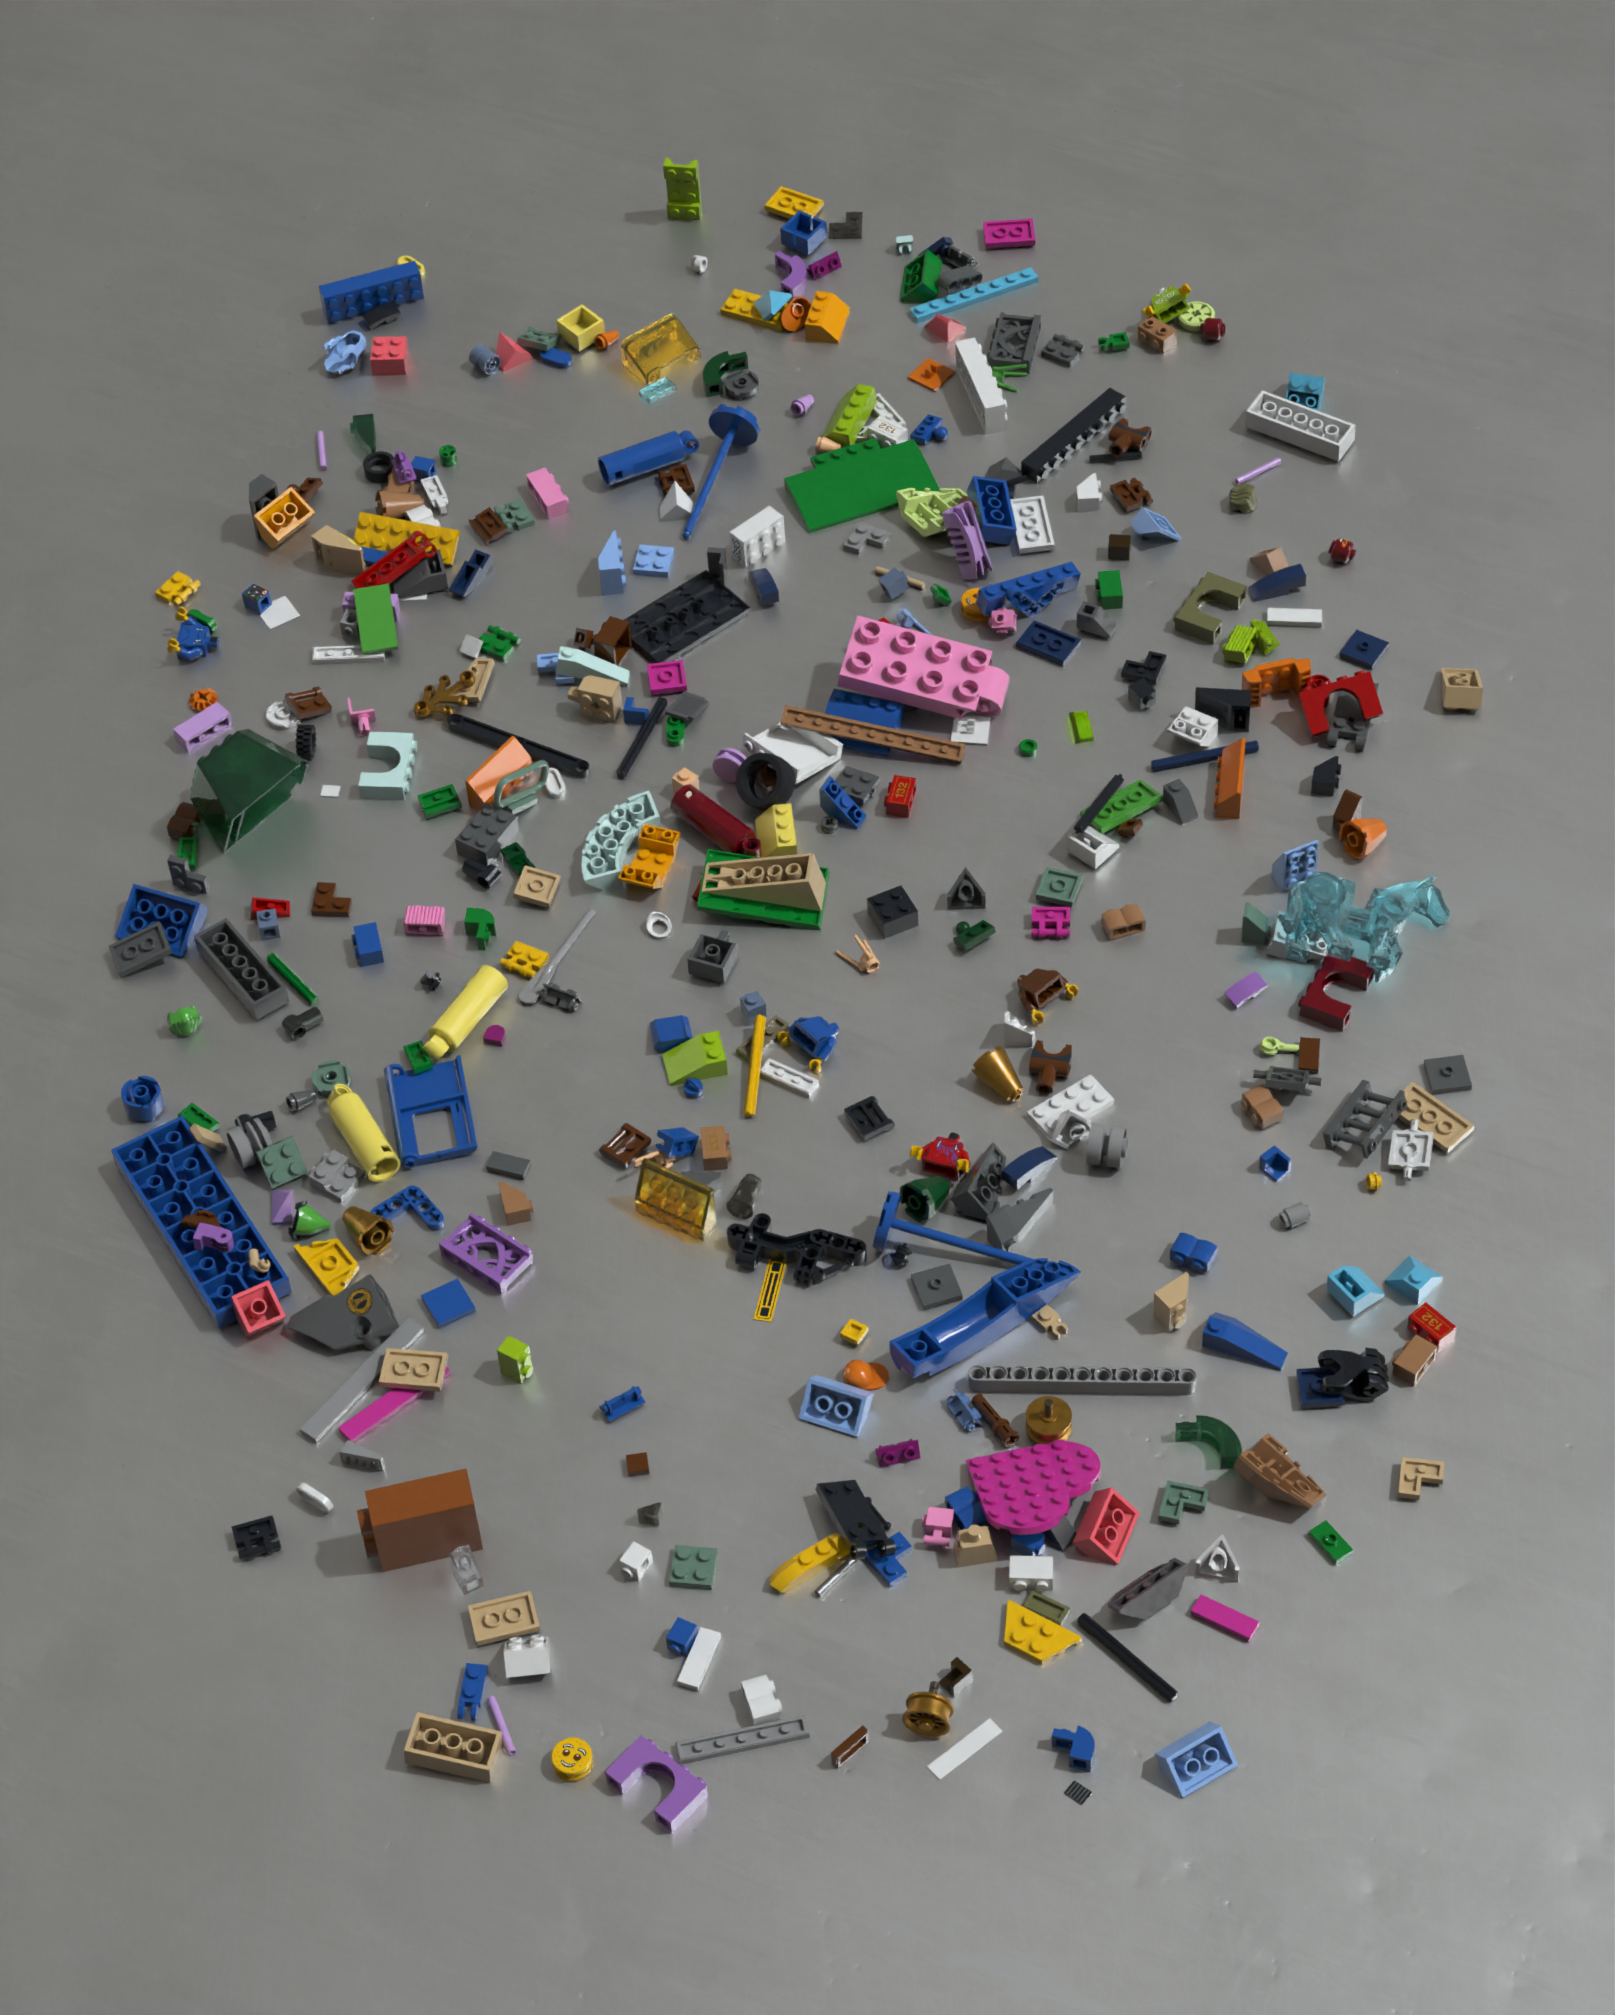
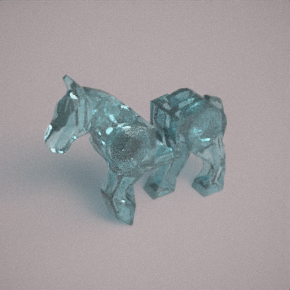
M1316 872L1311 874L1307 880L1294 883L1288 892L1286 914L1278 915L1279 922H1281L1286 933L1285 957L1306 963L1311 954V948L1305 941L1304 936L1318 931L1327 945L1329 956L1350 961L1354 949L1350 940L1345 937L1348 936L1370 944L1366 966L1375 968V982L1377 983L1389 978L1403 954L1397 937L1404 930L1413 911L1430 919L1437 928L1444 927L1451 917L1441 891L1433 884L1437 875L1432 873L1424 881L1399 883L1387 889L1374 888L1364 909L1353 906L1356 883L1342 877L1337 878L1327 872Z

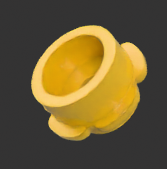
M1376 1172L1366 1176L1368 1190L1378 1191L1379 1187L1382 1186L1381 1176L1377 1175Z

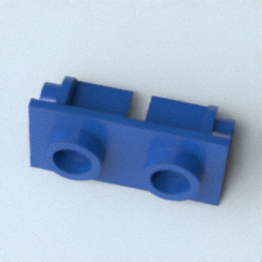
M633 1386L621 1395L609 1401H604V1404L600 1405L599 1408L609 1422L646 1402L640 1395L642 1391L639 1386Z

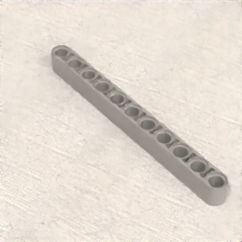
M974 1365L968 1371V1385L974 1392L1191 1395L1196 1391L1197 1374L1191 1368Z

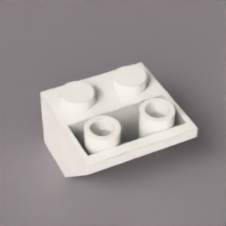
M1185 706L1167 729V732L1199 746H1209L1217 736L1218 719Z
M1088 826L1083 834H1076V830L1073 829L1066 836V851L1094 869L1120 847L1119 844Z
M533 1635L530 1639L513 1637L509 1641H505L504 1660L506 1678L550 1673L549 1638L543 1637V1635Z

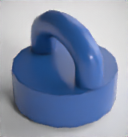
M686 1078L683 1086L684 1094L689 1098L701 1096L703 1093L702 1082L698 1079Z

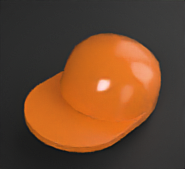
M798 296L788 302L780 318L781 324L786 330L797 331L803 327L811 307L810 301L805 297Z
M852 1360L843 1369L844 1384L867 1391L880 1389L889 1380L888 1370L879 1363Z

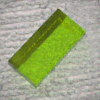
M1087 710L1070 712L1069 720L1075 744L1094 741Z

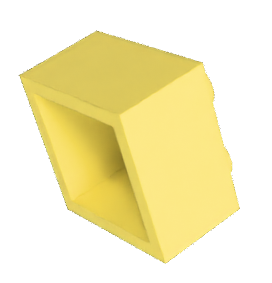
M583 304L556 320L557 330L561 334V338L579 352L593 344L598 334L605 333L604 320Z

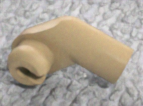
M257 1249L248 1251L250 1267L260 1273L267 1272L270 1267L269 1260H260Z

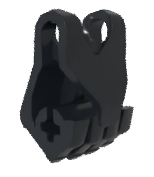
M1365 1347V1351L1360 1355L1351 1351L1325 1350L1318 1355L1319 1366L1322 1369L1331 1370L1335 1373V1375L1325 1376L1320 1384L1322 1392L1326 1395L1346 1396L1363 1402H1370L1389 1389L1387 1384L1389 1381L1388 1368L1385 1364V1357L1377 1349Z

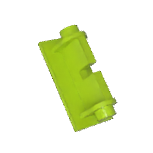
M1256 619L1250 621V627H1255L1257 630V644L1265 655L1280 645L1264 621L1260 622Z

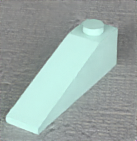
M560 646L556 674L582 679L591 675L619 681L620 685L623 686L628 685L629 670L579 649Z

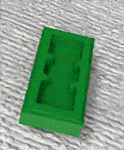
M179 837L177 857L187 859L189 868L196 869L198 837Z
M422 1040L403 1046L414 1074L433 1069L428 1053L422 1049L424 1046Z
M193 1103L189 1104L178 1114V1117L183 1115L190 1127L193 1124H197L212 1132L220 1127L218 1121Z
M1327 1520L1309 1531V1536L1335 1564L1353 1554V1549Z

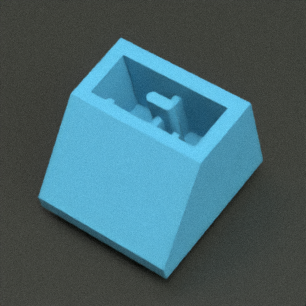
M1290 372L1285 399L1319 411L1326 378Z
M1343 1265L1328 1275L1326 1290L1353 1317L1385 1297V1293L1359 1267Z

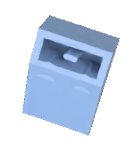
M616 531L612 532L598 557L602 596L623 593V586H626L625 575H621V573H625L624 562L620 563V561H623L622 550H618V548H622L621 539L617 538Z
M1318 839L1284 852L1272 864V878L1282 892L1316 879Z

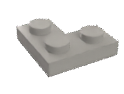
M858 522L844 542L843 550L859 555L866 544L884 548L891 534L889 531Z

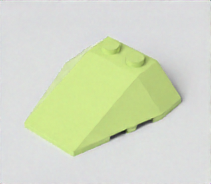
M907 488L896 491L902 518L924 537L948 531V528L944 525L941 513L956 506L963 495L967 496L960 488H939V491H930V488H924V491H915V488Z

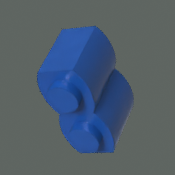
M1179 1233L1170 1249V1260L1176 1265L1189 1266L1196 1272L1208 1273L1217 1256V1245L1206 1240L1197 1239L1187 1233Z
M966 1486L945 1496V1506L947 1509H954V1520L960 1530L968 1529L971 1525L988 1526V1521L982 1506L978 1503L979 1498L974 1490L971 1491Z

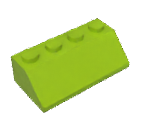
M858 384L846 392L821 437L824 436L842 444L841 448L855 444L859 432L877 403L875 388Z

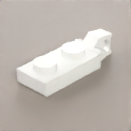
M435 475L421 479V486L433 508L437 507L441 515L446 514L448 498L438 476Z

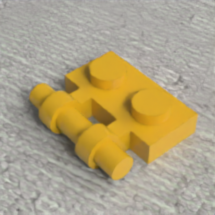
M177 571L155 591V595L169 604L173 602L175 606L184 603L190 594H194L201 583L197 579L192 583L191 577Z
M515 941L506 953L507 959L502 958L500 965L504 966L506 970L519 972L521 976L533 978L536 974L534 970L539 971L549 960V953Z

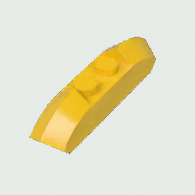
M836 1532L784 1562L771 1574L769 1583L778 1591L786 1593L848 1557L850 1552L839 1532Z

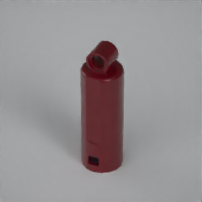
M691 784L681 787L676 792L670 805V809L674 814L725 852L762 857L761 842L756 838L754 830ZM691 791L692 795L689 798L684 795L686 792Z

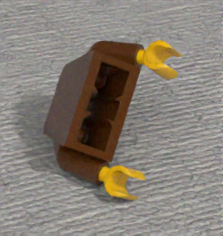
M1037 968L1027 976L1020 975L1017 980L1020 1001L1027 1012L1032 1014V1023L1035 1026H1038L1036 1018H1040L1044 1022V1014L1041 1011H1036V1008H1042L1065 989V996L1070 1000L1073 999L1074 994L1077 995L1078 987L1074 984L1069 985L1068 981L1056 970Z

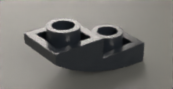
M391 301L369 310L362 316L372 330L384 321L390 323L400 316L401 312L395 302Z

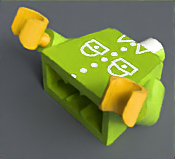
M1185 283L1178 289H1175L1173 286L1159 289L1158 293L1152 297L1153 304L1142 309L1145 318L1152 315L1155 318L1158 317L1160 321L1167 323L1189 310L1190 307L1185 300L1189 298L1190 291L1192 290L1188 284Z

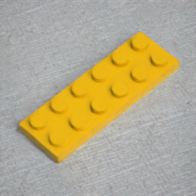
M360 512L353 541L360 547L390 552L408 539L413 532L421 531L426 536L427 541L432 542L437 550L440 549L443 564L453 566L460 531ZM418 536L415 542H419L422 536ZM429 546L425 552H429L432 546Z

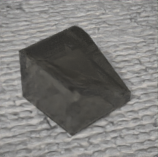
M659 1502L639 1508L637 1510L639 1523L660 1526L663 1515L662 1503Z

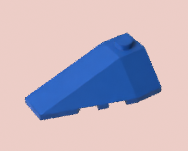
M1217 1312L1209 1316L1203 1330L1202 1347L1276 1370H1282L1288 1352L1236 1318Z

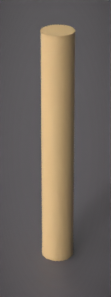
M879 566L875 568V573L885 575L890 571ZM908 577L907 583L909 585L924 589L925 582Z

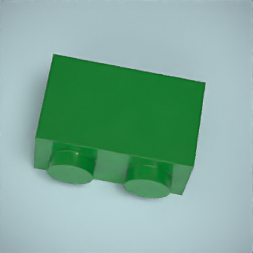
M1120 570L1098 571V579H1095V590H1099V592H1096L1097 603L1100 602L1103 609L1123 608Z

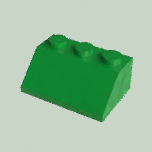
M928 249L904 268L900 295L902 302L926 303L930 299H934L938 294L939 285H937V278L941 272L942 260Z

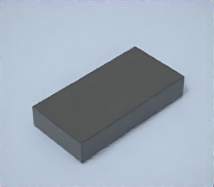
M493 1151L486 1169L487 1171L524 1179L531 1162L528 1159Z

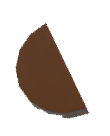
M197 1210V1213L189 1216L186 1215L181 1221L182 1227L196 1230L200 1222L220 1227L219 1220L215 1217V1214L207 1210Z

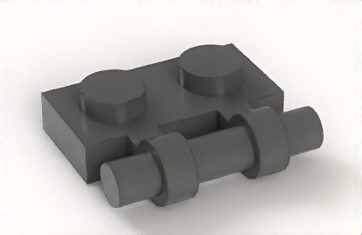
M1054 334L1053 340L1057 342L1049 341L1041 350V356L1071 367L1079 358L1077 350L1083 352L1085 345L1080 344V341L1070 340L1065 335Z

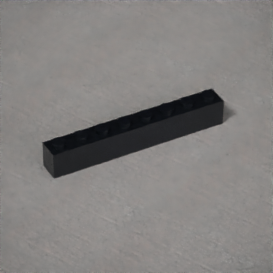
M1112 388L1107 389L1021 461V472L1023 475H1026L1028 479L1035 483L1045 479L1050 472L1057 469L1063 461L1067 460L1082 445L1090 441L1094 435L1101 432L1107 424L1111 423L1119 414L1125 411L1126 396Z

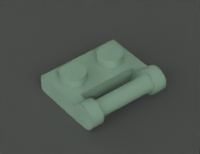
M529 327L527 332L517 337V344L548 351L561 341V334L536 330L535 327Z

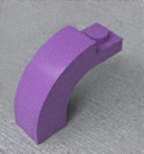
M778 251L775 254V267L789 275L780 282L781 292L790 293L792 297L789 300L794 297H801L807 287L805 263L797 255L790 258L788 255Z

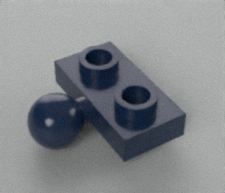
M942 237L927 249L935 256L945 257L948 255L949 246L954 243L950 237Z

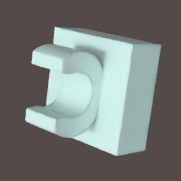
M912 235L896 237L895 244L896 248H899V254H902L903 248H907L908 253H911L913 246Z

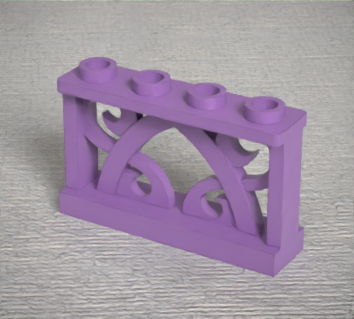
M473 1213L447 1239H443L439 1243L442 1257L501 1295L507 1291V1287L529 1265L534 1263L532 1251L528 1246L519 1244L512 1236L505 1235L498 1227L491 1226L484 1218ZM471 1229H475L480 1233L476 1235L472 1232V1239L470 1240L467 1237V1233ZM463 1238L464 1242L456 1245ZM485 1245L496 1246L499 1254L498 1260L486 1259L481 1262L478 1261V1250L476 1247ZM470 1249H472L474 1252L471 1256L467 1254L468 1252L471 1253ZM511 1255H515L516 1257L520 1258V1260L516 1264L506 1263L516 1261L515 1258H511ZM493 1264V1268L490 1269L489 1267H487V1265ZM504 1269H508L509 1271L502 1276Z

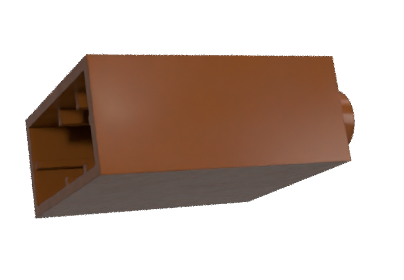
M466 1468L367 1490L365 1495L368 1508L357 1510L367 1559L379 1556L382 1572L483 1550Z

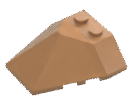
M1269 1433L1260 1439L1252 1451L1247 1449L1239 1455L1233 1468L1237 1470L1240 1477L1247 1479L1267 1497L1311 1509L1327 1495L1310 1475L1306 1477L1299 1470L1301 1465L1298 1461L1293 1463L1286 1455L1289 1451Z

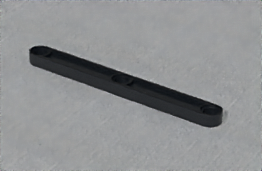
M451 714L447 717V727L452 732L498 749L511 736H514L531 756L532 761H547L550 768H555L577 778H585L590 774L589 763L580 758L460 714ZM452 721L460 722L456 725L451 724ZM580 767L586 768L584 771H578L577 769Z

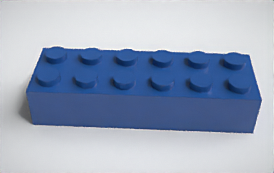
M415 261L318 286L323 313L328 324L363 315L369 310L394 301L397 306L424 299L421 275Z

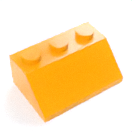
M816 291L805 322L806 340L838 344L850 307L834 293Z
M290 487L256 513L253 518L261 537L274 550L310 522L315 512Z

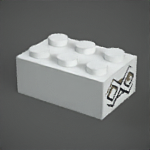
M771 506L763 509L730 531L732 558L745 568L785 542L784 516Z

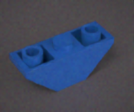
M831 776L826 779L819 789L820 807L828 816L835 817L838 823L857 829L867 815Z

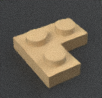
M1402 1457L1398 1497L1419 1500L1421 1482L1443 1484L1445 1462Z

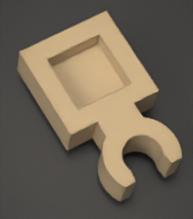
M1045 1305L1032 1315V1321L1045 1333L1051 1330L1055 1339H1060V1333L1057 1332L1059 1330H1062L1065 1334L1068 1333L1067 1325L1061 1322V1317L1050 1306Z

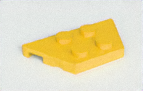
M338 1238L314 1241L312 1245L300 1247V1244L293 1246L294 1251L329 1295H336L344 1290L359 1270L358 1263Z
M1008 1600L1004 1646L1043 1665L1054 1656L1063 1654L1068 1647L1074 1644L1077 1646L1081 1643V1636Z

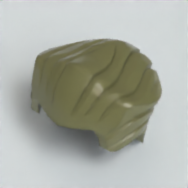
M1241 483L1230 490L1229 503L1232 510H1241L1243 514H1247L1256 508L1258 499L1253 485Z

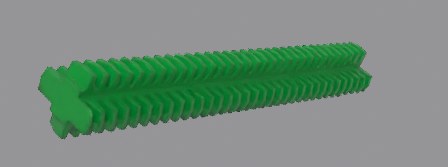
M274 952L267 956L269 964L311 1005H314L319 1000V996L280 957L275 955Z

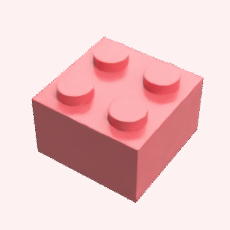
M407 336L373 337L370 356L372 375H406L409 356Z

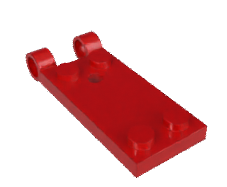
M415 531L408 539L351 582L357 589L390 584L412 566L417 565L424 557H433L437 552V548L432 542L427 541L426 536L421 531ZM418 536H422L419 542H415ZM432 546V549L426 553V549Z

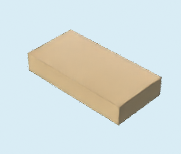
M193 1124L190 1127V1131L199 1143L219 1152H224L227 1148L219 1134L197 1124Z

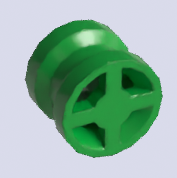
M445 445L439 449L440 462L443 466L451 467L457 463L456 448L454 446Z

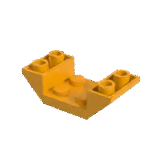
M644 824L638 836L639 849L631 865H624L618 881L651 889L662 888L675 861L680 832Z

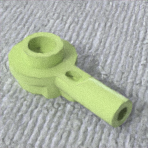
M1265 1037L1260 1042L1259 1049L1266 1055H1274L1278 1051L1298 1053L1299 1045L1284 1044L1273 1037Z

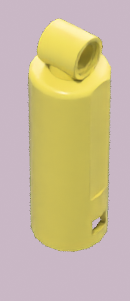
M488 965L481 966L428 1030L430 1039L422 1049L436 1061L445 1052L455 1051L487 1011L493 1007L499 997L507 990L508 982L501 972Z
M336 1084L327 1099L330 1117L368 1178L374 1182H381L391 1178L399 1170L400 1159L361 1097L356 1093H352L348 1086ZM375 1170L377 1175H372L371 1171Z

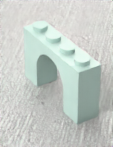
M369 731L367 741L369 757L391 758L398 761L399 764L393 770L384 773L361 772L358 785L360 798L404 800L406 792H409L408 779L412 778L411 765H414L415 762L413 753L417 751V741L414 740L413 733Z

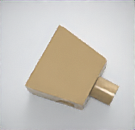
M971 1525L968 1529L957 1532L953 1547L957 1568L997 1561L994 1542L988 1526Z

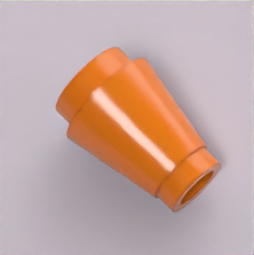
M613 330L598 334L594 339V343L598 349L606 350L619 339V333Z

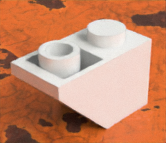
M1096 473L1091 474L1076 487L1078 512L1099 511V503H1102V493H1098V491H1101L1100 480H1097Z

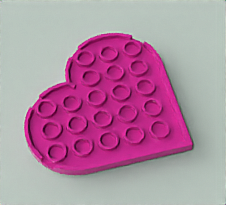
M1063 1439L966 1460L968 1472L987 1521L998 1530L1003 1528L1010 1530V1534L1016 1535L1036 1534L1057 1526L1060 1523V1519L1064 1515L1067 1516L1070 1510L1069 1499L1088 1492L1091 1489V1485L1095 1481H1099L1101 1476L1100 1459L1091 1448Z

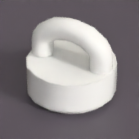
M694 255L691 258V267L694 271L703 273L707 268V258Z

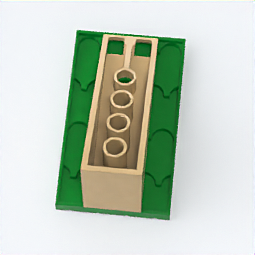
M707 849L697 907L699 911L704 913L729 915L733 918L762 920L766 923L821 930L830 871L828 868L819 867L814 853L761 858Z

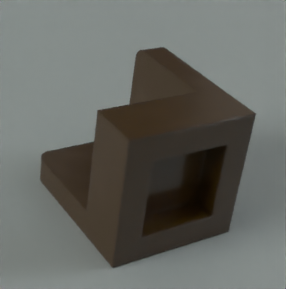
M1110 534L1108 559L1129 560L1131 535Z
M956 1657L951 1661V1672L939 1681V1685L954 1698L973 1682L972 1670Z

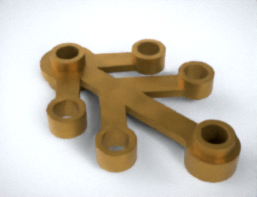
M470 670L462 672L459 676L460 681L445 690L446 687L451 684L448 675H443L439 678L440 683L437 692L433 685H427L424 688L422 700L414 705L415 715L417 717H425L429 713H443L444 716L448 717L453 714L451 705L435 706L438 703H458L460 707L466 706L468 704L466 695H450L464 686H473L475 683L473 672Z

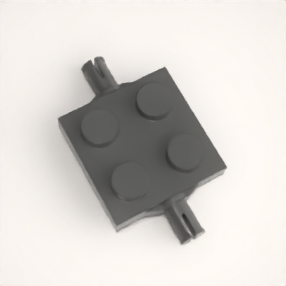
M1270 1066L1269 1070L1266 1071L1254 1070L1253 1078L1265 1079V1087H1270L1271 1090L1279 1091L1286 1089L1293 1093L1305 1092L1306 1086L1309 1085L1321 1086L1322 1078L1310 1077L1307 1070Z

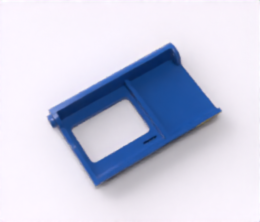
M457 1055L456 1059L435 1064L433 1069L414 1074L413 1070L404 1071L403 1067L399 1064H391L385 1067L384 1076L398 1158L402 1167L413 1168L423 1164L471 1154L476 1151L477 1142L460 1055ZM393 1069H396V1070H399V1071L394 1074ZM450 1108L457 1147L420 1156L413 1117L423 1113Z

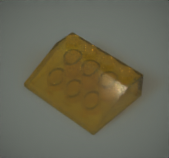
M646 1158L642 1160L635 1194L636 1211L642 1216H648L660 1224L672 1227L675 1231H681L693 1239L705 1242L717 1226L714 1189Z

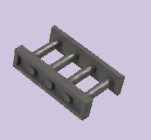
M1362 1080L1323 1131L1326 1147L1333 1149L1338 1142L1344 1141L1361 1146L1364 1158L1368 1159L1402 1111L1406 1109L1407 1100L1404 1091L1400 1090L1395 1098L1373 1093L1370 1082ZM1369 1101L1389 1105L1384 1112L1365 1107ZM1363 1114L1378 1118V1121L1375 1125H1371L1355 1119L1358 1115ZM1350 1127L1369 1132L1364 1139L1345 1134Z

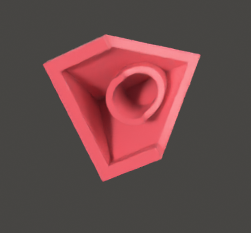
M938 313L924 326L947 342L966 329L958 321Z
M499 332L496 354L501 358L499 368L503 372L532 359L530 353L522 345L517 344V342Z

